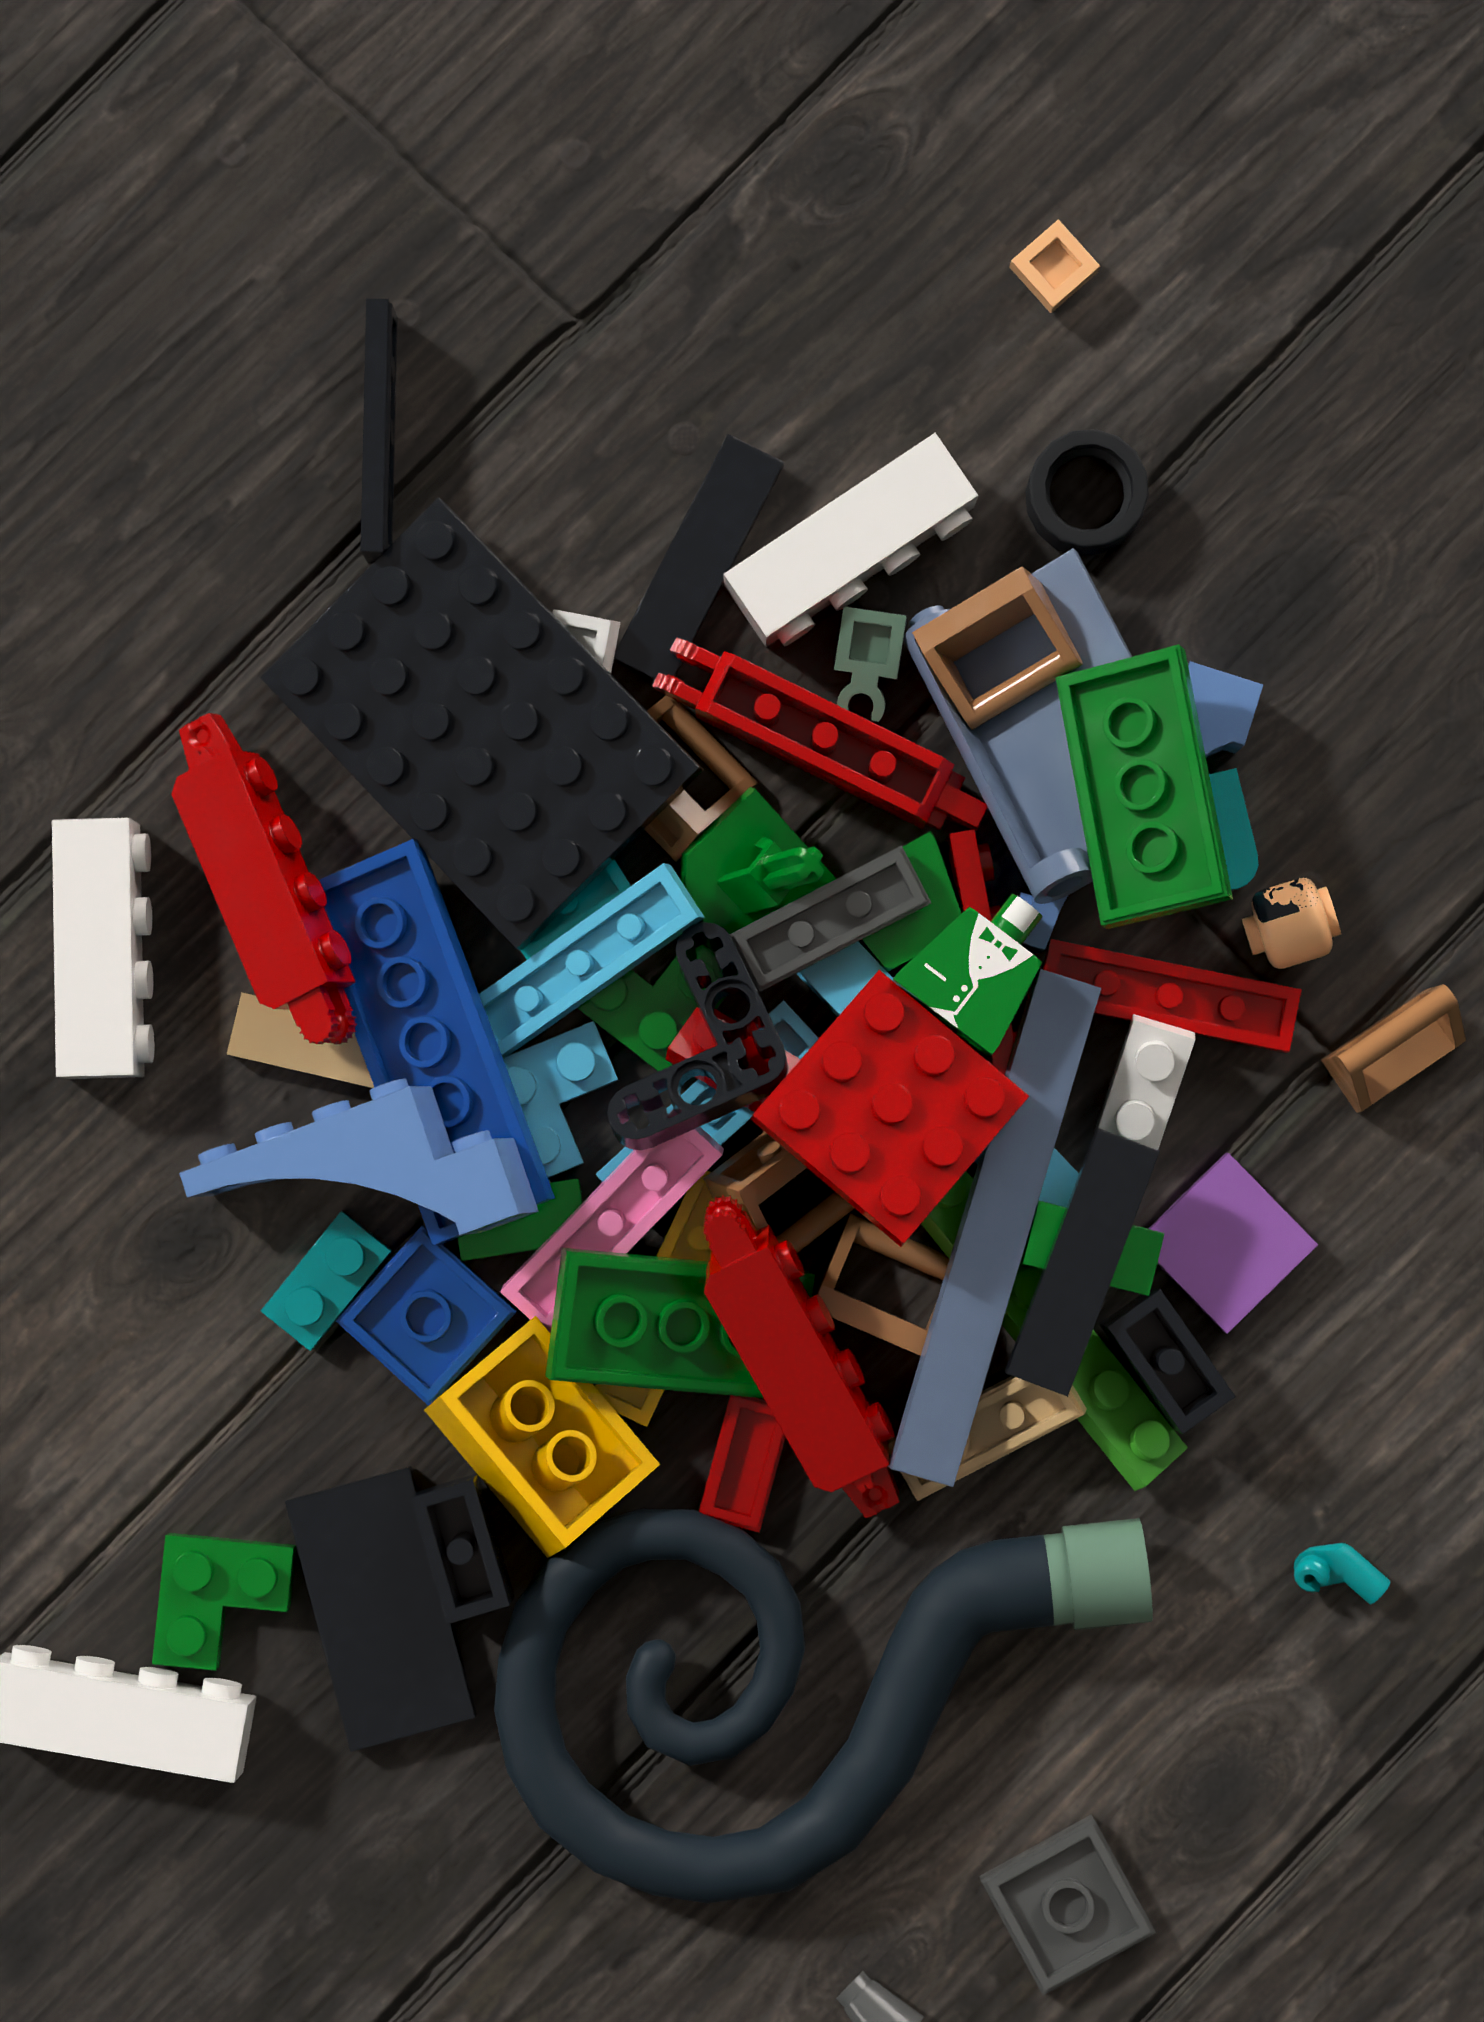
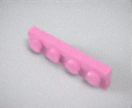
M674 1109L668 1114L669 1118L678 1115ZM697 1127L653 1148L633 1150L503 1285L500 1292L530 1320L536 1316L546 1329L551 1332L562 1248L627 1254L722 1156L724 1148L701 1127Z

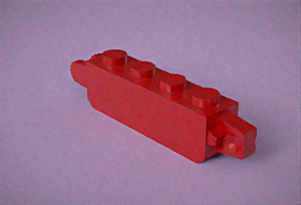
M678 637L675 639L670 649L671 653L675 654L680 661L690 666H696L712 674L704 692L686 685L684 681L677 677L658 673L652 687L662 694L694 709L696 718L921 829L926 824L940 830L945 819H948L970 830H978L988 807L986 803L960 790L966 778L952 771L954 764L946 758L737 655L724 651L720 657L687 640Z
M208 713L200 716L197 720L179 729L189 771L176 778L171 795L257 1000L260 1004L272 1009L290 1010L296 1026L301 1028L300 1034H303L304 1040H309V1043H348V1039L353 1038L352 1034L356 1032L355 1026L357 1025L354 1021L356 1017L351 1014L353 1009L344 990L356 983L349 967L352 960L351 953L344 938L333 929L324 906L327 904V898L323 886L316 876L308 871L300 852L302 847L300 832L292 819L284 814L275 791L278 789V782L275 773L268 762L260 757L259 753L242 750L221 715Z
M724 1195L720 1198L715 1197L714 1201H709V1207H706L707 1214H705V1220L707 1221L704 1222L703 1234L706 1235V1241H709V1248L712 1251L706 1268L704 1294L815 1488L829 1492L842 1488L865 1518L876 1515L884 1509L891 1508L900 1502L897 1484L891 1468L888 1467V1440L895 1437L892 1425L881 1404L876 1402L869 1405L859 1386L865 1384V1380L853 1353L848 1348L840 1352L829 1332L835 1330V1326L823 1299L818 1294L810 1298L799 1277L805 1273L796 1250L789 1240L779 1243L770 1225L756 1230L746 1210H742V1204H738V1199H732L731 1195L729 1197Z

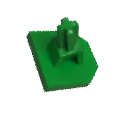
M749 787L682 852L680 880L705 918L701 921L715 923L724 928L729 935L836 880V878L820 861L823 857L821 851L816 847L808 848L761 794L752 787Z

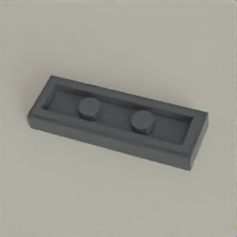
M901 845L735 931L730 936L758 992H762L932 903Z

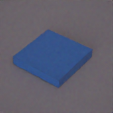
M421 1226L335 1321L429 1406L446 1391L515 1315L517 1310L468 1265L461 1261L445 1244L433 1246L426 1227Z

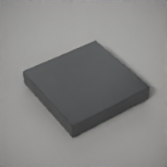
M1092 1814L979 1876L1042 1995L1049 1993L1156 1933Z

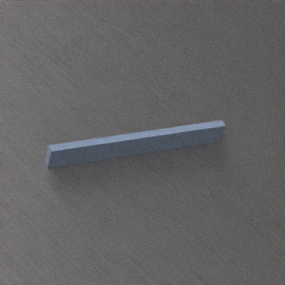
M1043 969L1038 970L1032 981L1005 1071V1076L1027 1093L1029 1098L980 1155L888 1467L893 1470L951 1487L954 1486L1100 995V987Z

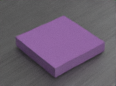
M1225 1153L1148 1228L1165 1233L1157 1265L1225 1334H1228L1318 1246L1304 1229L1229 1153Z

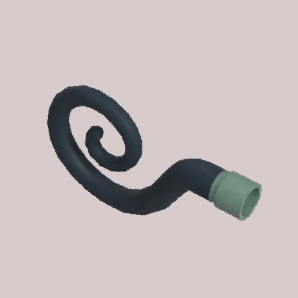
M638 1509L595 1522L569 1546L546 1559L515 1604L498 1658L494 1706L507 1773L539 1828L595 1873L654 1896L701 1903H714L791 1891L854 1851L910 1781L956 1680L974 1647L983 1636L992 1632L1072 1624L1074 1630L1153 1621L1148 1558L1140 1518L1062 1526V1533L993 1540L960 1550L937 1566L912 1592L887 1643L848 1740L808 1794L760 1828L714 1837L668 1831L629 1816L587 1781L566 1750L555 1708L556 1667L566 1632L592 1595L623 1568L648 1560L686 1559L720 1575L745 1596L757 1620L760 1652L752 1680L735 1705L712 1720L694 1723L673 1713L665 1700L666 1682L675 1668L676 1654L671 1645L662 1639L645 1642L639 1647L626 1675L627 1714L645 1745L650 1749L692 1766L733 1758L771 1729L794 1693L805 1652L800 1601L780 1562L742 1529L698 1511L685 1509Z

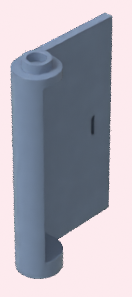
M1075 549L1069 550L1032 573L1042 583L1082 660L1083 665L1070 673L1132 657ZM941 605L926 608L910 620V628L905 633L903 641L1035 902L1045 904L1064 898L1091 883L1093 879L1056 681L972 730L924 657L912 634L918 628L950 610L944 609ZM1035 614L954 661L974 700L1055 652L1056 648Z

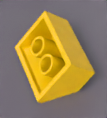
M534 1316L425 1408L424 1411L545 1556L549 1558L569 1546L654 1471L660 1463L593 1384L554 1381L545 1376L551 1333Z

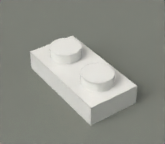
M1133 1014L1096 1128L1158 1150L1196 1040L1195 1032Z

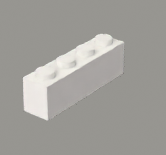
M934 433L724 573V587L765 647L778 639L784 646H787L805 635L815 626L811 617L825 607L832 604L836 611L843 609L844 606L850 605L868 590L863 583L882 569H885L889 576L899 572L920 556L916 548L918 545L935 534L939 536L941 541L946 540L967 526L973 520L969 511L975 507L978 494L940 438Z
M130 818L52 820L56 1077L66 1079L144 1077V1063L153 1062L155 1047L153 1027L151 1024L144 1025L143 999H151L153 995L151 961H143L142 935H151L152 931L151 901L149 897H141V872H149L151 868L149 835L140 834V824Z
M14 1645L12 1653L4 1652L0 1655V1743L234 1783L244 1771L257 1696L241 1693V1683L220 1678H204L202 1686L177 1682L179 1675L177 1672L156 1667H141L139 1675L114 1671V1661L93 1656H77L75 1664L50 1660L52 1651L29 1645Z

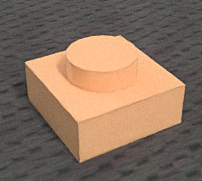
M1058 219L1014 257L1009 268L1043 306L1052 313L1095 276L1099 271L1100 265Z

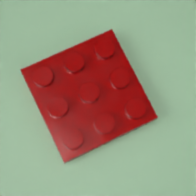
M878 970L753 1113L751 1120L896 1244L902 1247L1026 1102L1029 1095L882 971Z

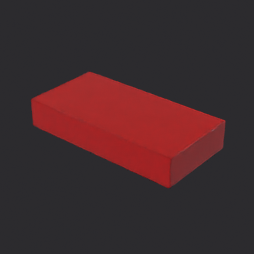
M730 1395L698 1511L727 1524L759 1533L785 1441L783 1431L763 1398Z

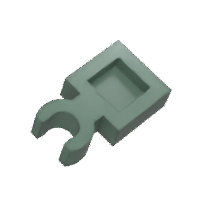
M848 606L843 607L834 670L852 672L851 683L840 692L837 700L838 706L849 710L852 696L859 693L866 694L873 701L871 721H880L885 712L886 699L884 693L878 687L879 677L898 679L907 615Z

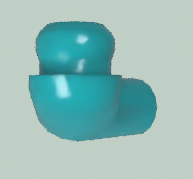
M1346 1543L1309 1547L1301 1552L1294 1562L1295 1582L1301 1589L1311 1593L1319 1592L1322 1586L1346 1583L1371 1605L1385 1593L1391 1583L1385 1575Z

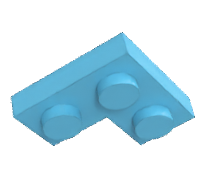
M594 1021L503 1058L548 1178L584 1164L560 1104L619 1081Z

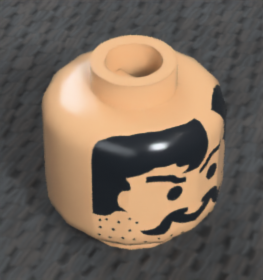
M1307 878L1295 879L1258 891L1252 898L1253 916L1242 919L1252 954L1256 955L1265 952L1270 964L1278 969L1291 967L1329 954L1333 946L1332 937L1341 935L1327 887L1317 889L1315 884Z

